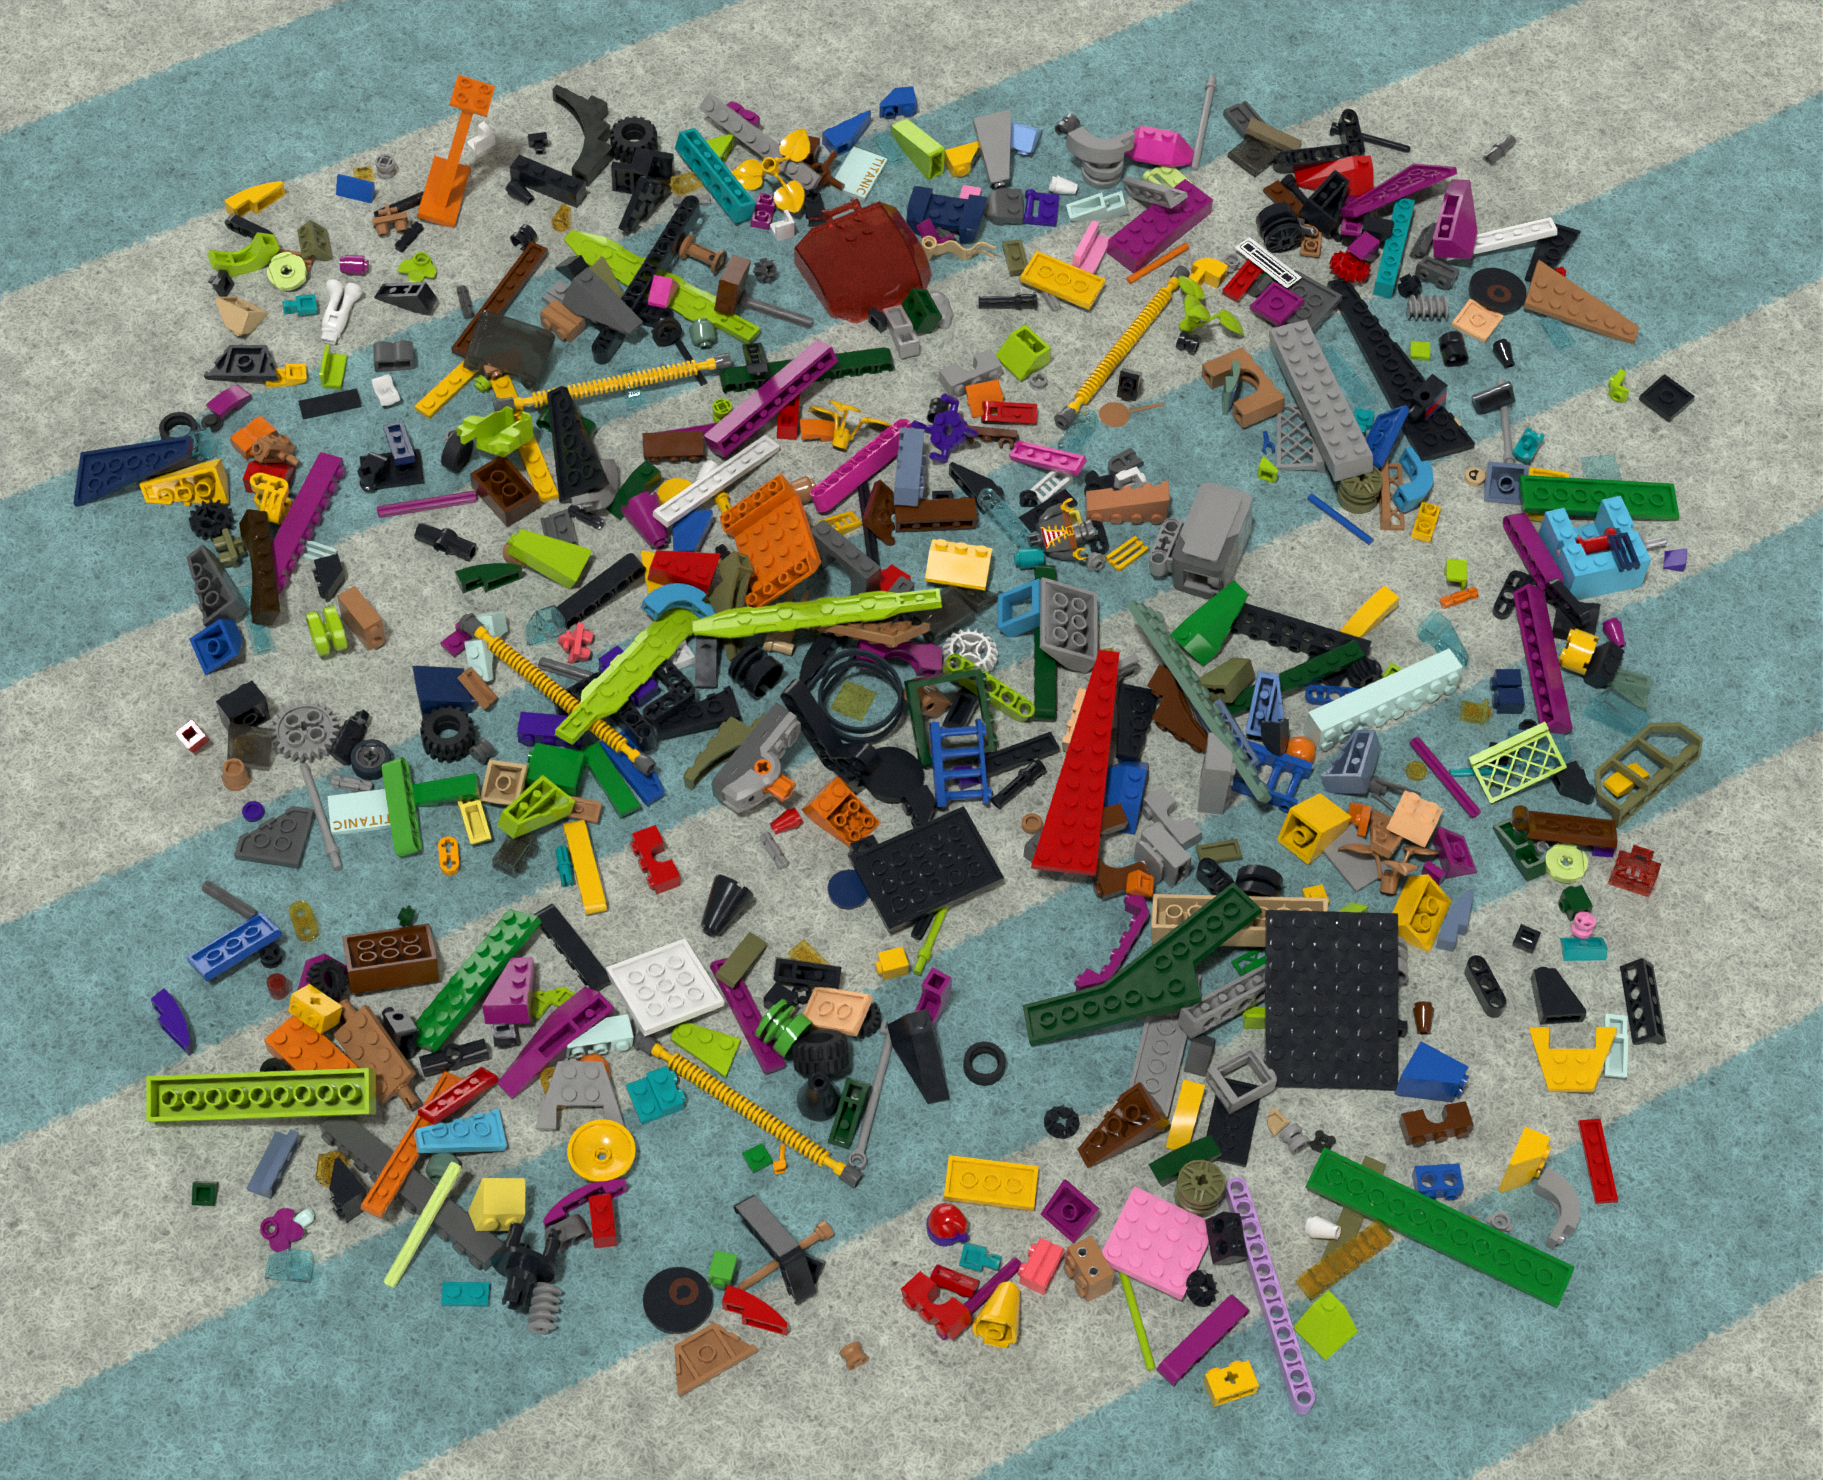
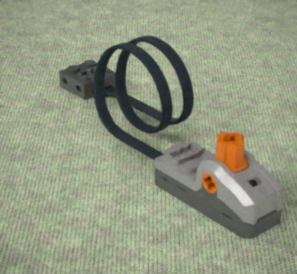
M901 575L888 592L903 593L915 591L914 583ZM906 612L887 619H891L892 623L902 622L905 619ZM863 649L844 650L832 656L807 687L811 691L835 662L850 656L847 661L837 664L824 676L818 690V704L833 726L849 733L866 734L875 732L891 722L883 731L869 737L849 736L834 728L839 738L845 742L873 743L887 736L896 727L901 718L903 710L901 680L891 664L881 656ZM856 656H863L875 660L876 662L883 665L892 674V676L885 669L872 662L865 660H856ZM849 667H865L874 670L885 677L894 687L898 696L897 703L892 712L882 721L871 726L854 727L837 721L826 711L823 705L826 695ZM835 674V676H834V677L830 680V682L827 684V682L829 681V679ZM776 702L714 777L711 783L713 796L737 813L756 806L770 796H774L782 802L788 800L796 787V783L781 774L779 760L784 756L785 749L787 747L790 748L799 737L801 724L797 721V716Z

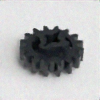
M210 499L207 504L205 501H202V506L195 505L196 511H190L189 523L191 530L195 531L197 537L202 535L203 540L210 537L211 541H213L215 536H221L223 529H233L234 516L232 509L228 508L227 503L222 505L221 500L213 503V500Z

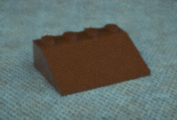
M429 923L342 936L351 994L439 981L437 957Z

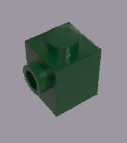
M1582 885L1565 888L1558 901L1560 910L1566 913L1570 922L1574 921L1575 915L1578 912L1591 913L1593 908Z

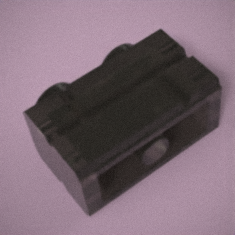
M530 833L515 839L508 836L492 859L493 868L514 879L519 874H523L530 857L534 858L538 853L539 847L536 836Z

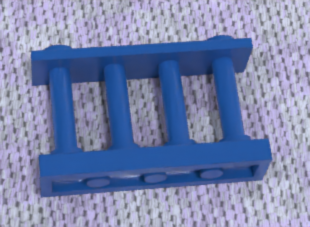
M981 718L975 720L976 726L943 728V726L939 725V722L929 723L936 808L946 807V803L949 800L982 798V804H988V799L992 798L991 787H987L983 736H986V725L982 723ZM976 734L977 747L941 748V739H944V737ZM978 755L979 768L948 771L943 769L942 760H946V758ZM980 777L981 789L952 792L945 790L944 781H948V779Z
M1236 739L1239 746H1241V740ZM1248 740L1261 761L1255 766L1256 770L1259 771L1260 766L1263 764L1273 768L1267 782V786L1270 789L1268 793L1272 799L1267 803L1278 807L1283 812H1289L1290 808L1298 803V800L1293 797L1300 779L1305 778L1308 780L1313 763L1283 753L1281 756L1275 755L1267 750L1265 746ZM1246 754L1248 759L1253 760L1250 754ZM1283 771L1293 775L1285 795L1273 791L1279 775ZM1233 777L1232 791L1256 799L1244 780Z

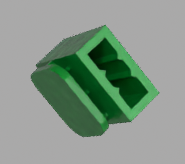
M535 743L534 749L530 750L528 754L529 765L525 787H530L537 779L544 775L567 795L576 797L586 765L585 752Z

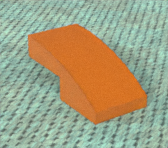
M800 419L801 440L821 438V442L833 441L835 422L821 419Z

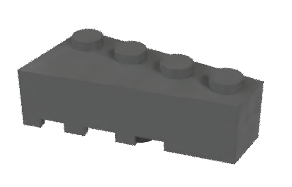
M202 544L187 556L205 627L210 626L220 618L237 620L249 610L213 552Z

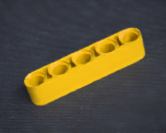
M585 820L563 824V829L566 834L568 849L571 853V861L576 873L575 877L578 888H580L585 915L607 911Z

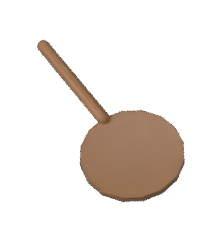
M1109 402L1100 408L1099 418L1107 426L1120 427L1129 421L1130 413L1161 407L1165 403L1162 402L1128 410L1121 403Z

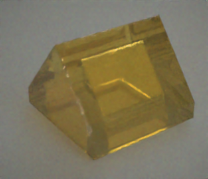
M372 166L353 168L354 178L374 182Z

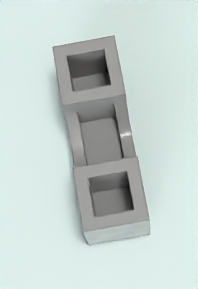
M991 349L974 355V370L972 371L962 370L957 363L939 370V382L948 395L961 396L966 391L965 386L999 379L1002 374V364Z
M1163 786L1143 798L1142 813L1147 819L1150 818L1154 824L1159 822L1181 847L1187 850L1200 842L1202 831L1190 817L1182 821H1174L1168 816L1175 811L1176 800Z

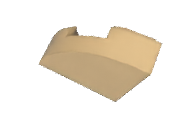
M1275 1107L1270 1110L1267 1126H1269L1268 1129L1271 1135L1275 1137L1289 1125L1290 1121Z

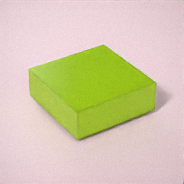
M1411 341L1410 360L1429 361L1430 342Z

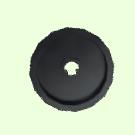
M1246 865L1238 870L1235 884L1248 896L1280 897L1284 879L1280 873L1270 867Z

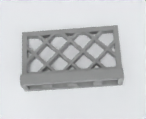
M1284 404L1283 410L1291 411L1293 414L1286 418L1282 415V412L1277 413V469L1287 471L1317 470V473H1325V461L1314 437H1311V431L1306 433L1301 429L1307 423L1298 404ZM1297 416L1303 420L1299 425L1291 422ZM1287 424L1293 428L1288 434L1281 430ZM1297 432L1303 436L1298 441L1292 438ZM1288 440L1293 445L1289 449H1285L1281 444ZM1306 440L1313 443L1308 449L1301 445ZM1296 448L1300 449L1303 452L1298 457L1294 456L1291 453ZM1308 455L1313 459V463H1303L1301 460ZM1286 456L1293 460L1290 464H1281V460Z

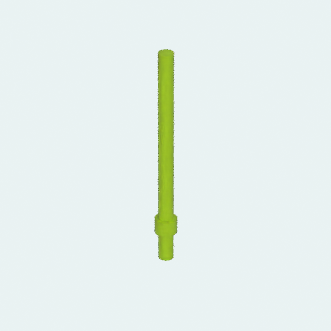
M949 906L938 910L923 948H920L917 954L918 960L913 969L915 975L920 976L925 963L929 962L932 955V946Z
M1118 1271L1147 1371L1155 1370L1156 1366L1128 1275Z

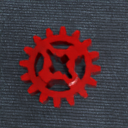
M1340 250L1331 257L1329 269H1333L1332 273L1337 274L1338 278L1343 277L1344 281L1348 280L1354 283L1356 280L1361 283L1362 280L1366 281L1371 265L1367 264L1368 261L1361 260L1347 250L1345 253Z

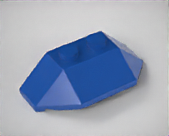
M1124 760L1107 767L1103 808L1121 803L1128 820L1126 828L1116 832L1135 835L1149 763Z

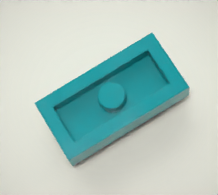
M443 1282L441 1305L488 1307L490 1283Z

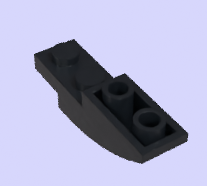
M821 633L805 655L799 680L807 686L825 663L835 655L836 649L839 646L843 647L846 645L849 637L835 636L834 633L828 636L825 633Z

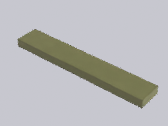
M1366 1155L1361 1164L1380 1174H1383L1386 1164ZM1345 1206L1343 1207L1336 1223L1337 1226L1341 1227V1234L1337 1240L1329 1239L1316 1272L1338 1280L1364 1215Z

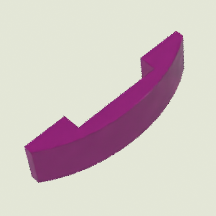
M1346 194L1344 206L1358 197H1351ZM1362 215L1355 219L1343 216L1341 234L1359 237L1361 234Z
M625 1179L598 1181L571 1192L562 1198L545 1216L543 1220L544 1230L546 1231L549 1226L565 1220L566 1213L589 1202L588 1197L611 1194L612 1199L628 1192L627 1182Z

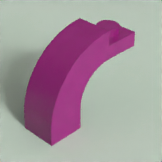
M932 967L921 985V998L914 1012L928 1009L934 1028L950 995L952 977Z

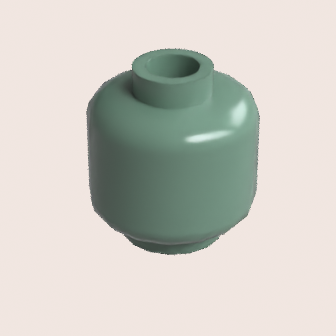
M707 318L694 320L693 324L689 327L692 343L699 345L700 348L710 347L711 343L716 340L714 324L708 321Z
M452 1152L433 1153L426 1167V1174L434 1184L438 1185L451 1162L459 1165V1161Z

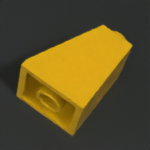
M1318 793L1290 808L1277 841L1309 865L1323 853L1324 849L1346 831L1352 817L1323 794Z

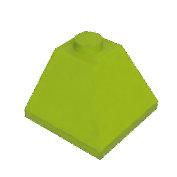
M1329 1290L1309 1307L1293 1327L1325 1361L1358 1333L1346 1307Z

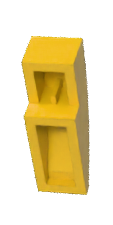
M282 181L265 183L236 193L224 200L226 212L229 215L236 214L240 217L250 211L258 214L286 195L284 183Z
M1384 585L1357 610L1340 632L1363 638L1398 606L1400 597Z
M1183 1080L1166 1149L1175 1150L1190 1143L1205 1085Z

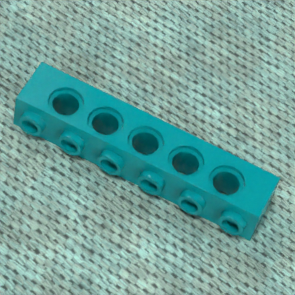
M696 128L680 131L675 150L735 224L751 220L756 205L753 198Z
M1399 198L1395 201L1391 217L1394 227L1391 237L1385 241L1372 295L1388 299L1392 298L1415 200Z

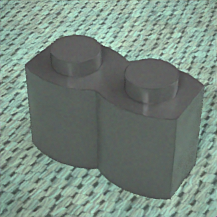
M400 340L394 343L381 341L373 344L376 372L415 369L413 342Z

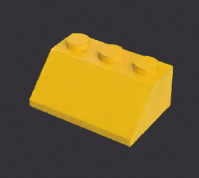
M932 539L925 581L985 590L993 548H987L982 545H968L963 542H948L943 539Z
M1429 874L1408 877L1392 912L1398 913V936L1403 938L1408 944L1430 952L1452 902Z
M1525 1126L1498 1192L1503 1193L1531 1184L1533 1177L1538 1179L1551 1150V1147L1548 1146L1551 1137Z

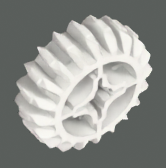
M969 628L966 632L960 629L958 634L953 633L951 638L947 637L942 652L944 661L958 648L960 655L987 673L993 671L994 665L997 663L998 651L995 642H992L991 636L986 637L985 631L979 634L977 629L974 632H970ZM982 651L986 654L983 660L980 658ZM949 662L952 668L958 669V666L955 662Z

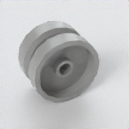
M1124 158L1121 161L1108 164L1082 160L1081 174L1082 179L1087 185L1102 190L1115 187L1121 181Z

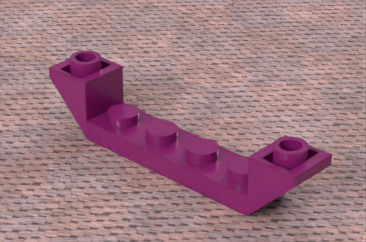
M1126 894L1123 901L1126 903L1125 911L1134 915L1129 924L1131 928L1128 932L1124 931L1119 941L1121 945L1118 949H1113L1109 958L1111 960L1109 965H1104L1100 974L1086 968L1083 975L1079 974L1074 982L1076 991L1102 985L1119 972L1148 922L1149 910L1143 896Z

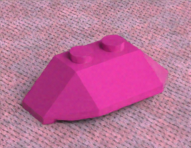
M1140 126L1133 130L1135 133L1134 146L1130 151L1124 152L1126 157L1134 161L1167 167L1191 165L1194 150L1178 132Z

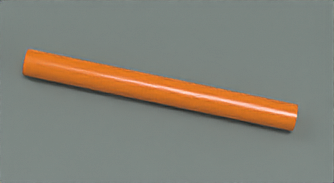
M1187 243L1180 245L1128 276L1126 281L1132 284L1187 251L1189 245Z

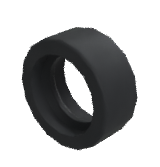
M174 412L161 420L159 425L161 440L176 438L167 435V431L179 424L190 427L191 430L185 436H191L194 439L193 445L198 440V427L192 415L186 412Z
M457 432L453 433L443 449L441 456L442 466L455 472H460L471 457L474 446L473 439L466 444H462L460 436H457Z
M983 1041L973 1044L968 1048L964 1056L963 1069L966 1077L976 1085L988 1086L995 1084L1004 1075L1006 1064L1004 1052L999 1046L991 1042ZM982 1053L992 1055L997 1060L996 1070L987 1074L975 1071L971 1065L973 1057Z

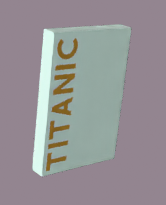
M853 147L835 179L845 184L844 189L841 191L830 185V189L865 202L885 168L888 159Z
M385 789L328 796L332 836L391 828Z

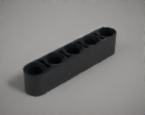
M634 553L625 555L558 605L554 610V615L566 629H570V626L577 625L578 622L585 620L645 574L646 567Z
M551 903L533 914L540 918L542 921L540 924L541 930L548 939H552L555 943L553 944L561 955L563 954L566 957L565 961L572 970L577 971L579 979L585 986L588 985L590 989L598 991L611 982L607 971L554 904Z

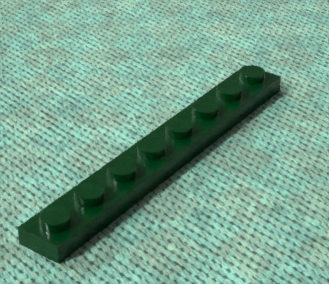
M1356 640L1279 673L1281 696L1352 666V663L1357 662L1358 659H1363L1365 655ZM1255 684L1245 688L1232 703H1225L1233 718L1250 710Z

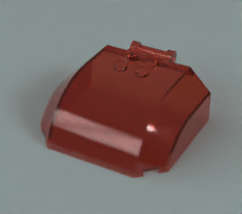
M855 197L850 199V202L833 209L822 210L821 215L826 223L811 228L794 248L795 266L829 316L835 319L850 320L851 323L855 324L867 320L868 311L873 307L879 312H883L885 308L901 305L912 288L927 290L928 283L932 277L926 254L912 229L896 207L880 201L862 208L858 198ZM851 209L854 210V212H851L839 218H832Z

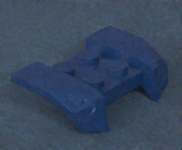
M914 186L907 208L906 222L908 230L921 236L917 225L930 218L935 228L940 227L946 230L958 231L960 243L972 241L976 236L988 197L969 194L968 199L933 194V188Z

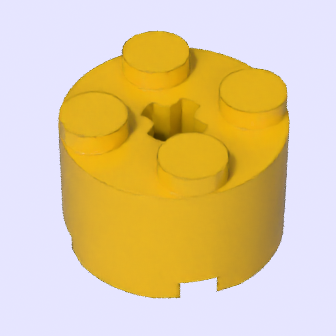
M1571 629L1566 642L1568 649L1563 648L1559 658L1561 667L1585 675L1587 669L1583 667L1588 668L1599 637L1579 629Z

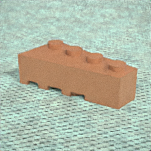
M1161 481V485L1152 486L1151 483H1145L1140 488H1131V485L1123 486V488L1114 491L1113 488L1086 491V520L1111 522L1113 524L1121 522L1161 524L1167 518L1168 481Z

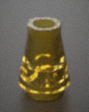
M561 205L551 219L553 229L558 232H563L570 226L571 208L568 205Z

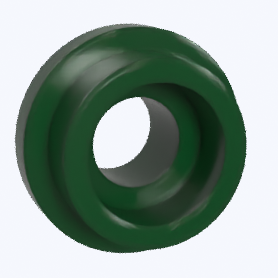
M410 905L407 908L402 907L397 917L400 920L399 925L401 926L403 924L408 926L413 918L415 910L411 909Z

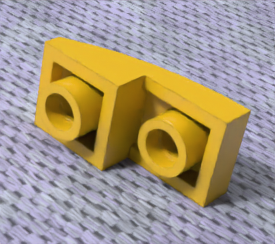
M1421 502L1411 538L1430 543L1440 513V506Z
M1636 762L1627 765L1628 768L1648 781L1650 774ZM1618 771L1603 782V785L1617 797L1630 793L1636 785Z

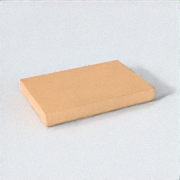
M815 986L803 1014L813 1021L810 1029L834 1030L846 1035L857 1036L873 997L870 994Z

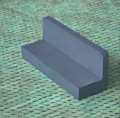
M290 1129L287 1135L275 1132L247 1186L248 1191L269 1199L272 1198L301 1142L297 1131Z

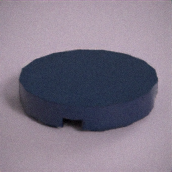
M841 870L829 880L827 887L828 896L831 902L840 909L853 910L863 906L869 899L855 870Z

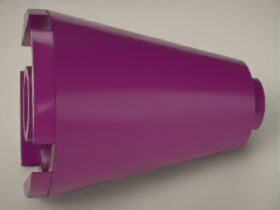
M653 491V495H650L649 492H644L628 500L629 505L626 508L623 505L621 512L652 549L660 550L669 541L666 526L653 517V511L661 506L660 498L655 491Z

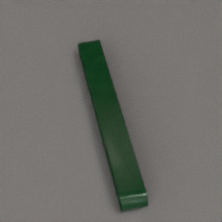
M881 347L836 353L838 362L814 382L825 381L824 379L831 378V380L844 378V376H863L866 373L891 372L894 369L891 351L889 348ZM793 359L768 362L767 372H763L761 375L748 374L746 365L725 368L719 373L722 391L727 394L730 391L735 393L747 391V389L757 390Z
M1035 565V580H1041L1044 577L1055 581V565ZM1040 627L1034 629L1033 704L1035 711L1033 720L1055 721V659L1040 648Z

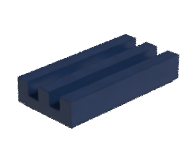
M1628 532L1608 535L1607 542L1619 572H1624V569H1627V571H1631L1632 568H1635V570L1639 569L1641 564ZM1620 538H1623V540H1624V543H1625V545H1626V548H1627L1628 553H1629V555H1630V558H1631V560H1632L1631 563H1630V561H1629V559H1628V556H1627V554H1626V549H1625V547L1623 546L1622 541H1621Z

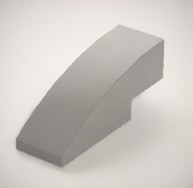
M898 305L883 309V313L887 317L888 329L900 357L906 358L919 355V341L913 332V325L903 307Z

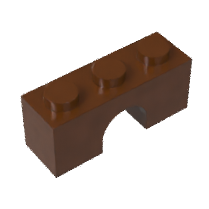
M1466 1101L1444 1105L1441 1113L1443 1122L1441 1123L1429 1121L1423 1109L1402 1113L1399 1125L1406 1146L1420 1147L1429 1141L1441 1143L1450 1137L1456 1136L1457 1139L1467 1137L1471 1133L1474 1124Z

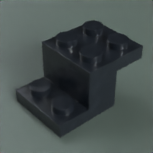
M636 148L632 164L613 161L611 165L612 191L633 194L640 176L665 177L671 180L670 183H673L675 179L674 154Z

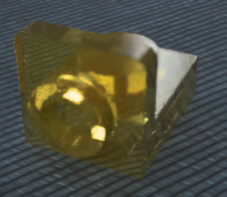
M1484 698L1483 704L1462 700L1459 721L1484 725L1486 718L1490 719L1492 707L1488 706L1489 699Z
M339 1151L318 1154L315 1180L325 1188L330 1187L335 1159L339 1157L345 1165L349 1163V1160Z

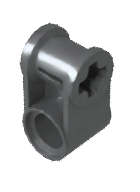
M574 1214L563 1221L549 1226L545 1231V1239L547 1240L549 1237L559 1239L561 1245L558 1252H561L573 1245L580 1244L581 1240L582 1242L586 1241L590 1237V1232L580 1214Z

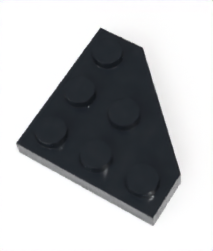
M640 176L618 229L624 232H632L660 200L668 194L671 180L665 177Z

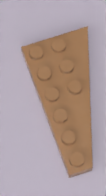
M1538 260L1523 308L1615 340L1634 344L1639 329L1638 325Z
M891 619L802 629L813 628L817 629L820 633L831 632L835 636H850L853 640L864 639L868 640V643L871 644L883 643L886 647H897L902 642H909L910 639L930 631V623L923 622L921 625L915 626L912 625V621L892 623Z

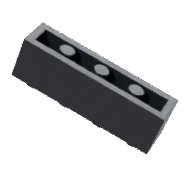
M520 154L510 166L511 180L514 178L520 180L526 188L567 205L578 208L586 197L585 181Z

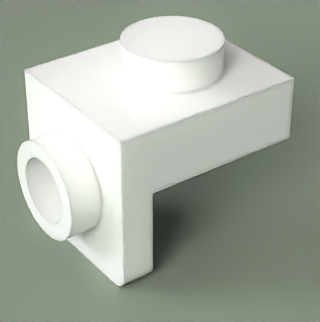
M389 374L371 380L375 396L381 406H390L400 401L399 393L395 389Z
M1137 467L1116 474L1114 486L1118 489L1130 485H1136L1137 488L1143 487V484L1147 483L1145 475L1140 473Z

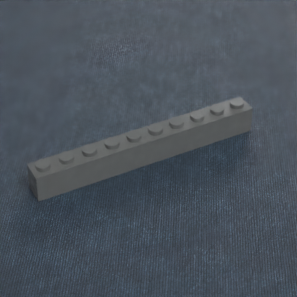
M329 1116L320 1125L321 1138L328 1145L333 1143L338 1147L337 1151L345 1159L350 1157L354 1161V1166L360 1172L366 1171L369 1173L370 1179L375 1183L394 1152L351 1116ZM412 1168L394 1200L400 1199L403 1202V1207L409 1213L415 1212L420 1216L436 1187ZM446 1197L431 1224L436 1230V1235L441 1240L450 1241L453 1244L452 1248L459 1255L464 1253L470 1258L469 1262L476 1269L481 1267L485 1272L492 1266L493 1253L501 1248L503 1244L489 1231H476L470 1216L448 1197Z

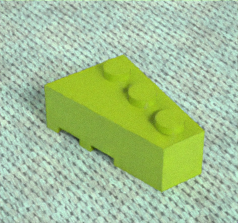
M542 775L502 811L497 826L511 838L515 839L569 816L575 800Z

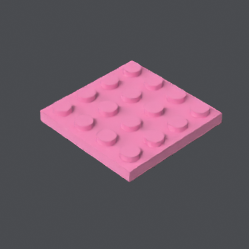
M1134 1186L1102 1253L1111 1268L1182 1301L1187 1290L1186 1280L1190 1273L1196 1271L1209 1244L1205 1219L1188 1213L1186 1210Z

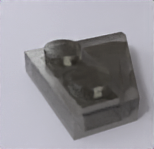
M949 585L948 592L976 614L998 603V595L1004 593L1000 590L997 594L988 591L987 586L985 590Z

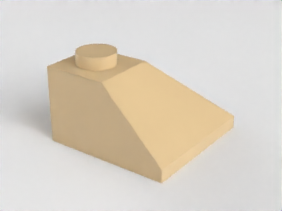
M237 296L216 297L215 300L225 327L231 329V333L237 336L250 334L268 314V311Z
M489 759L480 801L510 805L523 792L528 765Z

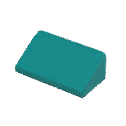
M1578 937L1560 938L1563 961H1600L1607 959L1608 948L1603 937H1589L1587 939H1580Z

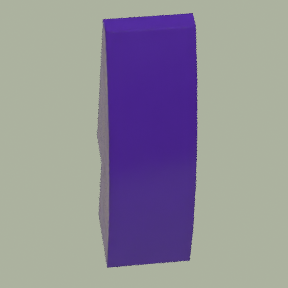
M163 988L150 999L153 1008L161 1015L158 1018L160 1027L190 1056L193 1053L192 1043L185 1019L173 997Z

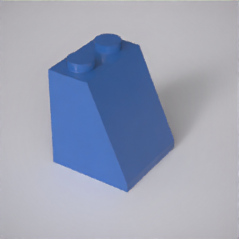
M1421 1041L1401 1074L1395 1095L1453 1102L1455 1096L1460 1098L1465 1089V1084L1469 1079V1076L1466 1075L1469 1066Z

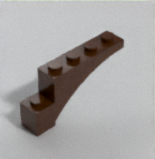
M1159 664L1147 687L1152 689L1151 693L1159 698L1164 696L1152 719L1157 721L1156 725L1158 727L1173 731V736L1179 740L1184 741L1186 739L1192 743L1190 746L1199 752L1205 751L1208 734L1193 715L1182 687L1167 665Z

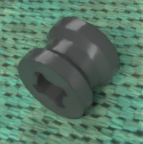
M480 738L477 741L478 744L469 749V753L472 758L483 765L487 758L493 756L496 751L488 740Z

